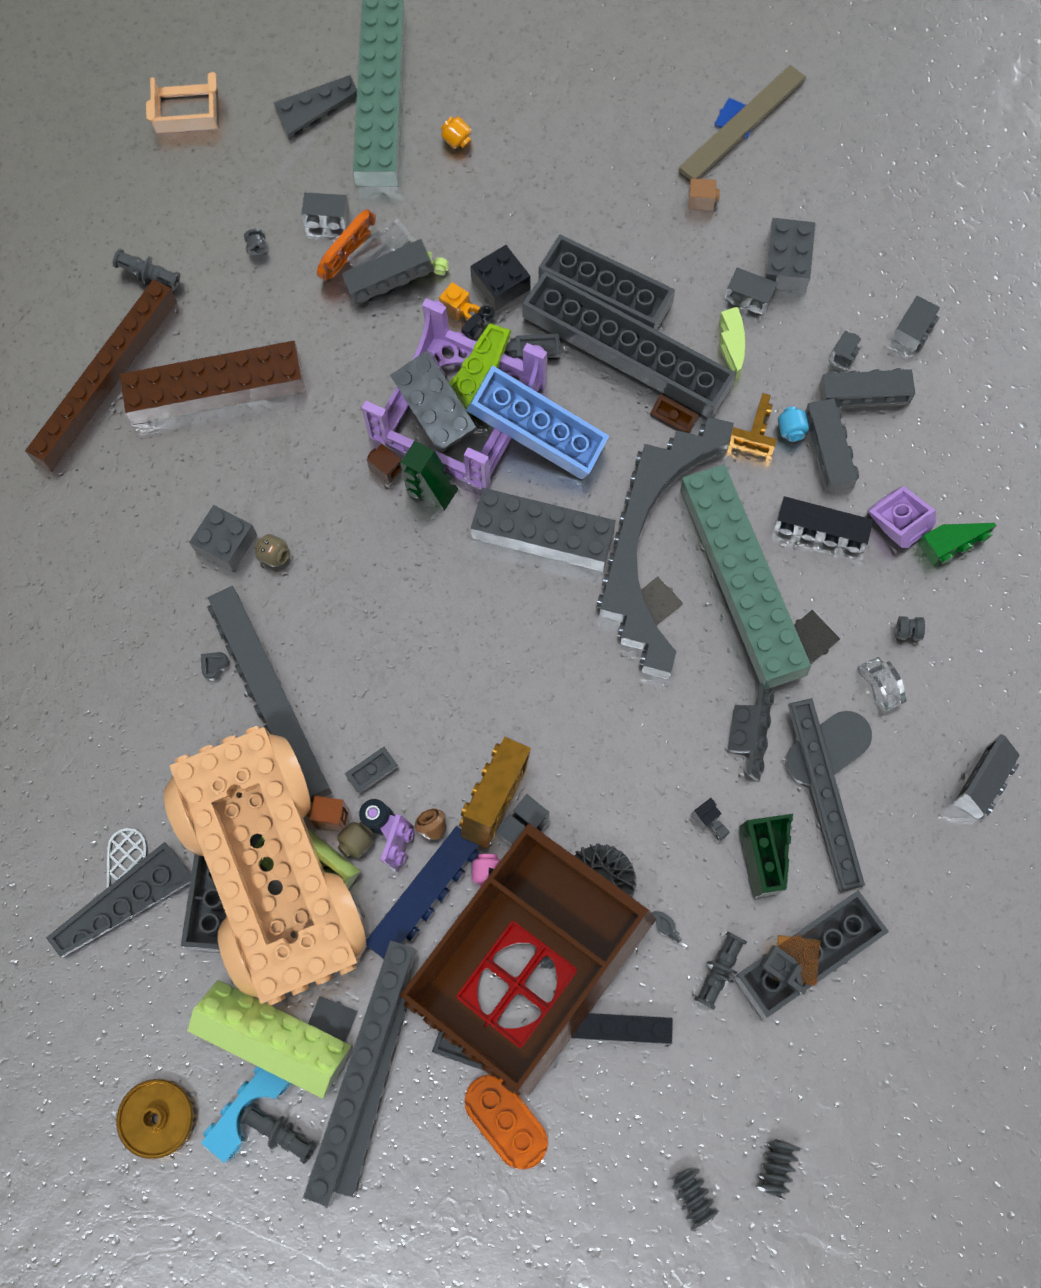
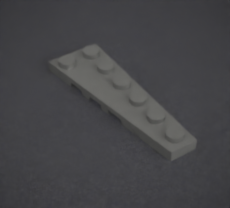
M164 842L48 935L46 939L60 957H65L190 884L191 873L169 845Z

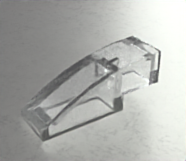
M397 218L384 231L380 232L377 230L346 259L353 267H356L410 244L415 238Z

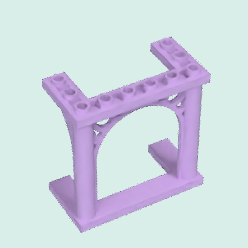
M426 298L422 304L425 326L413 359L428 350L432 352L434 357L438 356L441 368L462 364L466 357H459V353L468 358L478 340H471L461 332L449 330L446 307L439 301H432ZM526 343L523 349V360L509 357L504 353L498 369L520 380L521 383L536 392L539 389L543 391L547 385V351L538 345ZM445 347L453 350V358H445L442 350ZM396 387L384 408L365 401L362 406V412L369 438L406 454L414 440L394 432L409 407L398 387ZM494 428L481 453L469 447L464 453L465 464L436 450L434 451L444 465L442 470L444 473L481 490L482 488L489 489L491 486V475L512 438Z

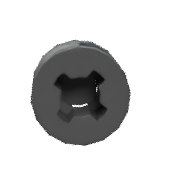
M250 229L245 232L244 240L247 243L246 250L248 254L257 256L264 254L268 250L267 243L264 241L266 236L263 230Z

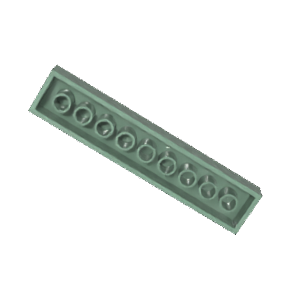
M362 0L353 174L356 186H398L405 29L404 0Z
M720 465L682 477L681 493L763 688L769 689L808 676L811 668L810 661L726 465Z

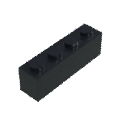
M784 496L774 529L779 530L780 533L785 535L794 534L808 541L817 540L824 542L825 545L830 547L840 546L853 553H863L868 545L874 520Z
M589 1013L570 1040L671 1045L673 1018Z

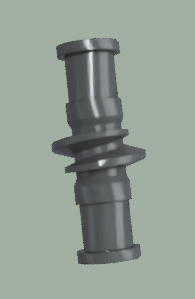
M118 249L113 257V267H121L130 273L137 274V280L142 281L146 285L150 284L154 279L175 291L180 281L181 275L179 272L173 273L159 265L152 264L153 259L151 256H148L146 261L137 256L124 253L123 249Z
M728 931L725 934L727 938L721 950L718 951L716 961L706 962L711 971L706 976L705 983L698 997L695 996L694 998L696 1001L712 1009L716 1007L714 1003L720 991L723 990L725 981L733 983L734 980L729 976V973H738L731 968L735 965L743 944L746 945L747 943L746 940Z
M251 1103L244 1111L240 1123L242 1125H249L257 1130L260 1135L269 1138L268 1148L271 1150L280 1145L283 1150L291 1152L300 1158L302 1164H305L315 1151L316 1142H309L301 1137L299 1133L291 1130L293 1127L291 1122L284 1126L285 1116H281L276 1121L273 1116L259 1110L255 1103Z

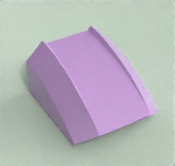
M904 486L890 492L868 510V513L879 527L901 548H909L910 545L919 540L924 534L930 532L936 523V510Z

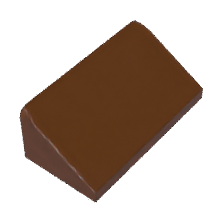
M665 394L659 395L650 412L651 415L686 433L691 432L701 416L700 413Z

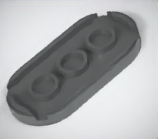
M841 711L820 724L834 775L861 756L871 744V727L867 720L858 713ZM797 741L788 751L786 768L789 775L797 783L810 785Z

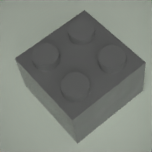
M213 505L189 543L196 553L234 572L256 538L257 533L252 524Z

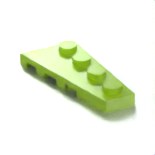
M489 323L474 345V350L468 358L466 357L461 369L450 381L466 407H468L492 365L496 368L499 367L512 333L509 329Z

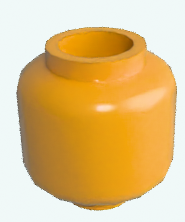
M451 116L441 127V137L453 149L460 146L465 148L472 140L469 137L472 129L461 117L453 118Z

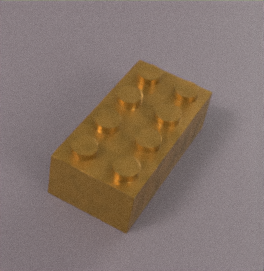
M505 736L501 744L496 743L491 757H493L491 763L485 764L481 776H483L481 782H476L471 792L473 797L470 803L466 802L460 816L462 818L459 827H462L460 837L488 848L526 772L531 751L530 747Z

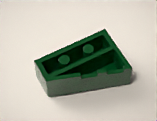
M414 441L400 462L407 493L416 499L420 497L445 511L458 488L456 485L450 484L451 476L447 473L444 474L442 471L444 465L436 452Z
M793 814L751 819L739 826L754 898L778 895L787 890L789 844H791L790 830Z

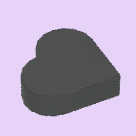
M222 652L201 654L203 676L209 681L217 680L221 675V671L228 668L229 658Z

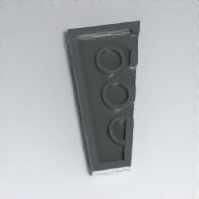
M351 75L273 102L288 139L294 137V133L300 129L305 130L310 127V123L316 119L326 117L327 113L332 109H339L356 98L357 88Z

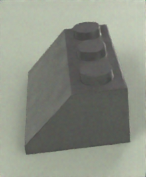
M1000 734L987 745L953 802L954 805L977 819L984 815H990L996 805L993 802L996 795L1000 796L1007 787V783H1005L1007 776H1012L1019 766L1016 761L1020 754L1006 736Z

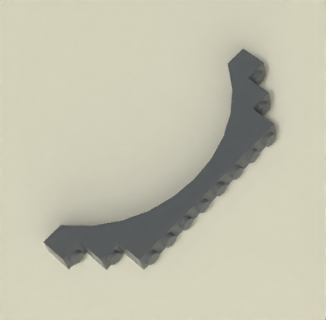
M707 417L706 425L701 424L698 435L676 430L674 438H669L667 449L644 444L643 451H638L635 464L639 465L637 472L633 471L630 484L633 485L632 492L627 491L624 504L628 505L626 512L622 511L619 525H622L621 533L616 532L613 545L617 546L615 553H610L608 566H611L609 574L605 573L602 587H605L604 595L599 594L596 608L600 609V617L621 622L618 636L621 637V645L645 650L642 651L639 663L643 665L642 673L670 679L676 650L657 628L644 602L637 568V548L640 534L649 512L660 495L679 476L697 464L727 452L734 425L732 422Z

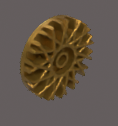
M151 1079L134 1086L121 1101L116 1117L117 1132L123 1145L134 1155L145 1159L168 1157V1155L174 1154L178 1149H181L182 1145L189 1140V1135L192 1134L191 1129L195 1125L193 1120L196 1117V1114L193 1113L194 1104L191 1103V1097H188L186 1094L187 1091L182 1089V1086L163 1079ZM154 1114H158L159 1116L157 1124H154L152 1122V1117Z

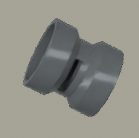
M899 616L896 628L897 638L902 640L907 638L923 640L925 635V619L923 617L909 619L906 616Z

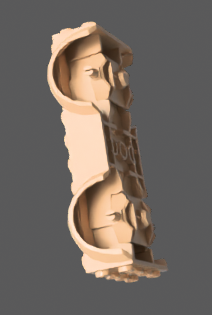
M255 726L245 731L246 734L237 738L236 735L223 739L222 744L216 747L208 745L198 750L199 754L191 757L187 754L176 758L175 763L169 765L173 776L164 789L163 798L169 822L180 842L191 853L204 856L227 917L223 920L218 930V945L224 966L230 978L241 992L259 998L261 1004L268 1002L270 1006L286 999L285 993L291 991L294 996L310 989L308 984L313 981L320 985L333 979L332 973L339 971L343 975L357 969L355 964L360 962L359 958L366 948V937L360 916L347 886L338 874L324 872L303 818L311 808L310 796L304 775L292 747L284 737L270 734L264 727ZM255 834H261L265 839L264 845L258 849L253 848L250 844V839ZM265 857H270L274 862L273 868L268 872H264L260 868V862ZM273 880H278L283 885V890L278 895H272L268 890V886Z

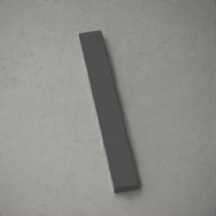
M813 699L789 703L788 708L839 890L843 892L864 887L865 882Z

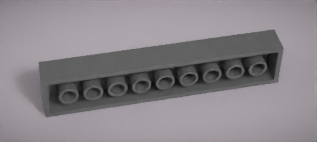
M547 271L543 273L522 303L523 318L553 334L558 333L559 337L706 417L712 418L733 386L736 372Z

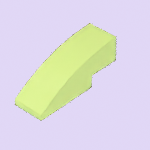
M735 307L721 312L719 325L723 332L720 335L719 346L729 369L736 372L734 380H738L745 354V331L739 309Z

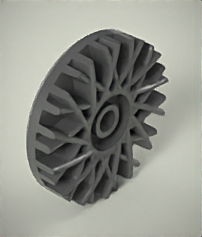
M596 843L595 846L590 844V847H581L580 852L578 850L575 852V857L633 898L636 890V874L632 863L621 850H617L614 846L610 847L608 844L605 846Z

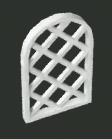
M125 828L117 831L110 838L107 847V888L110 886V875L115 880L119 879L112 873L118 866L124 870V873L121 875L123 876L138 864L142 858L144 859L147 856L146 839L139 831ZM134 833L139 834L141 837L136 843L130 839ZM119 834H122L125 838L120 844L116 843L114 839ZM127 840L133 845L128 852L121 847ZM142 841H143L144 850H142V849L138 846ZM113 843L116 846V848L111 852V846ZM135 848L142 853L136 860L130 856ZM118 849L125 854L119 861L113 857ZM128 857L133 863L126 869L121 863ZM111 859L116 863L112 868Z

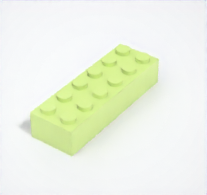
M220 980L215 982L193 1009L187 1030L324 1099L344 1068L352 1046L271 1005L261 1004L258 999L246 995Z

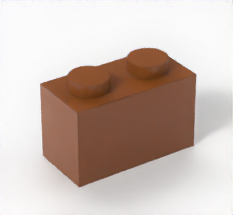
M314 796L313 803L310 802L311 808L307 816L310 817V821L316 829L341 832L346 828L349 808L344 800Z

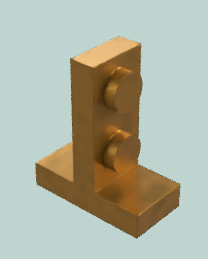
M762 393L751 432L733 427L729 445L772 456L777 439L764 436L767 424L763 423L765 417L769 418L773 405L769 404L771 395Z

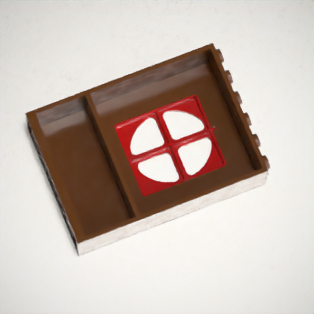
M528 823L400 996L406 1000L403 1004L405 1007L421 1017L425 1016L423 1021L427 1025L441 1033L444 1031L442 1037L459 1048L464 1047L461 1051L464 1055L479 1064L482 1062L481 1068L486 1073L499 1080L502 1078L503 1082L501 1085L518 1096L521 1093L529 1096L656 919L648 908ZM521 943L534 945L536 947L535 954L517 977H513L494 962V956L506 947ZM544 957L552 959L557 973L556 990L550 1002H545L526 987V981ZM486 969L491 970L509 986L508 991L488 1015L482 1011L478 999L480 977ZM518 994L523 995L540 1008L541 1016L526 1026L503 1028L498 1024L500 1016Z

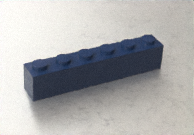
M457 825L367 938L366 946L383 960L390 940L405 945L408 940L412 942L420 932L418 927L423 920L425 922L429 921L435 913L434 906L438 901L442 903L451 892L448 888L454 881L458 883L466 873L463 869L469 862L472 863L474 859L478 858V854L481 853L479 851L480 845L460 837L462 829Z

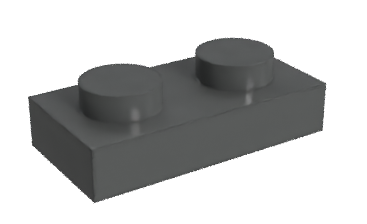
M384 746L350 769L345 775L358 794H361L397 769L398 765Z

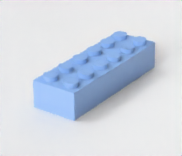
M493 365L484 376L466 409L467 412L581 480L589 475L609 438V435Z

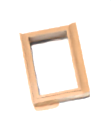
M214 72L208 73V84L159 88L155 78H150L151 100L146 102V118L148 121H151L155 132L169 133L218 129L216 74ZM209 94V113L161 117V98Z

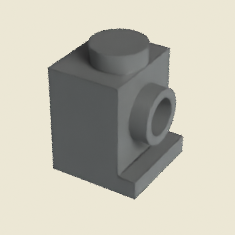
M845 330L832 350L829 362L848 371L861 349L857 347L861 338L857 334Z

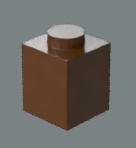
M380 444L377 449L374 448L368 454L367 463L369 469L388 484L402 471L400 464L402 459L383 444Z

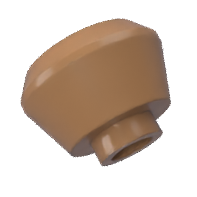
M436 808L422 812L415 821V830L426 839L437 840L441 838L446 830L445 813Z

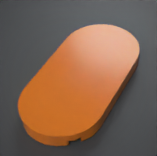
M368 209L362 211L326 251L317 268V276L320 279L327 281V279L330 280L335 277L366 241L371 232L369 230L370 225L374 226L376 222V215Z
M490 1075L476 1078L467 1088L465 1095V1109L470 1119L507 1165L516 1169H529L536 1166L544 1158L548 1147L547 1134L541 1123L517 1094L511 1093L501 1085L503 1082L502 1078L499 1080Z

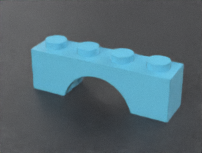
M256 1066L253 1071L255 1076L250 1082L245 1081L237 1091L239 1096L233 1103L228 1102L221 1110L220 1115L222 1117L216 1125L212 1123L203 1133L205 1138L201 1144L223 1163H229L246 1142L240 1123L246 1108L260 1098L280 1099L292 1083Z

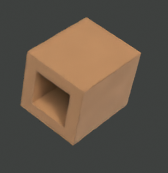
M691 178L688 209L714 210L715 202H719L720 189H716L717 180Z

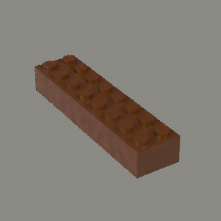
M295 340L120 374L125 413L132 425L306 391Z

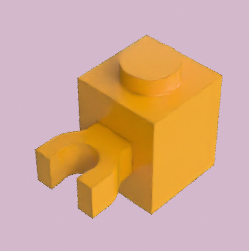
M453 282L439 297V302L447 309V315L457 322L462 316L468 321L472 316L469 314L470 312L478 314L480 311L479 306L470 304V293Z

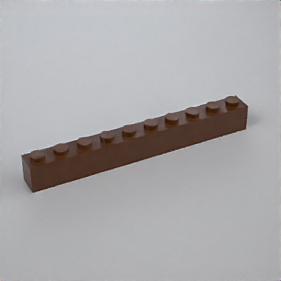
M154 279L151 281L26 448L25 452L34 463L50 472L53 471L118 383L120 374L127 371L177 303L171 288Z

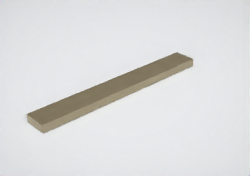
M789 65L679 167V172L690 181L691 178L700 179L739 143L747 133L753 130L805 81L806 76Z

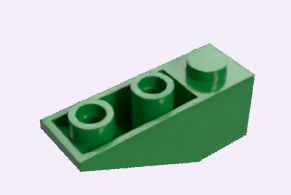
M995 523L942 524L924 534L918 544L933 566L939 562L945 564L954 558L955 553L959 551L965 553L974 546L973 543L977 541L982 543L992 536L991 532L997 525Z

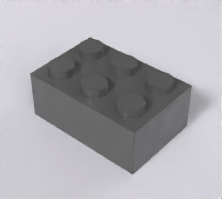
M772 218L768 236L764 278L777 282L776 289L806 293L811 277L816 222Z

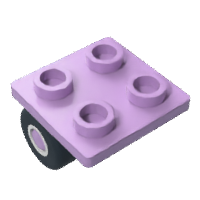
M370 799L361 806L359 818L372 832L384 834L387 842L381 856V861L392 870L399 871L400 866H403L406 860L405 851L407 845L413 840L414 826L402 815L396 814L395 816L394 812L381 800Z

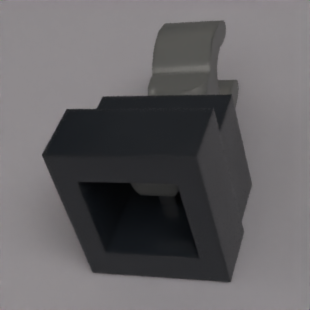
M709 798L696 808L691 815L703 829L710 824L716 836L722 840L730 832L717 819L722 813L716 807L717 804L714 800Z

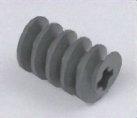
M775 1139L776 1142H768L767 1144L773 1152L765 1153L764 1155L771 1162L762 1163V1167L768 1173L759 1174V1177L765 1184H756V1188L762 1192L785 1199L781 1196V1193H790V1190L784 1183L793 1182V1179L787 1175V1172L796 1171L789 1163L798 1162V1158L792 1152L801 1151V1148Z
M688 1168L668 1178V1180L677 1181L672 1186V1190H681L676 1199L686 1201L681 1209L691 1211L686 1220H695V1223L690 1228L691 1230L710 1222L719 1212L717 1208H709L714 1202L713 1198H704L708 1194L709 1189L699 1188L704 1183L703 1178H695L700 1172L699 1168Z

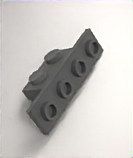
M761 683L757 705H735L728 750L731 753L750 754L747 775L756 781H760L761 774L764 772L763 757L764 751L768 746L767 729L771 725L770 708L774 703L773 690L771 688L764 689Z

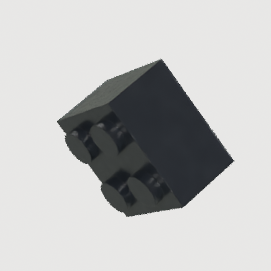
M507 245L470 266L471 280L495 311L531 290L530 274Z

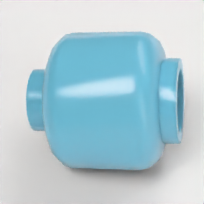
M788 407L778 417L780 434L783 438L790 442L800 441L805 438L809 431L805 411L797 409V407Z

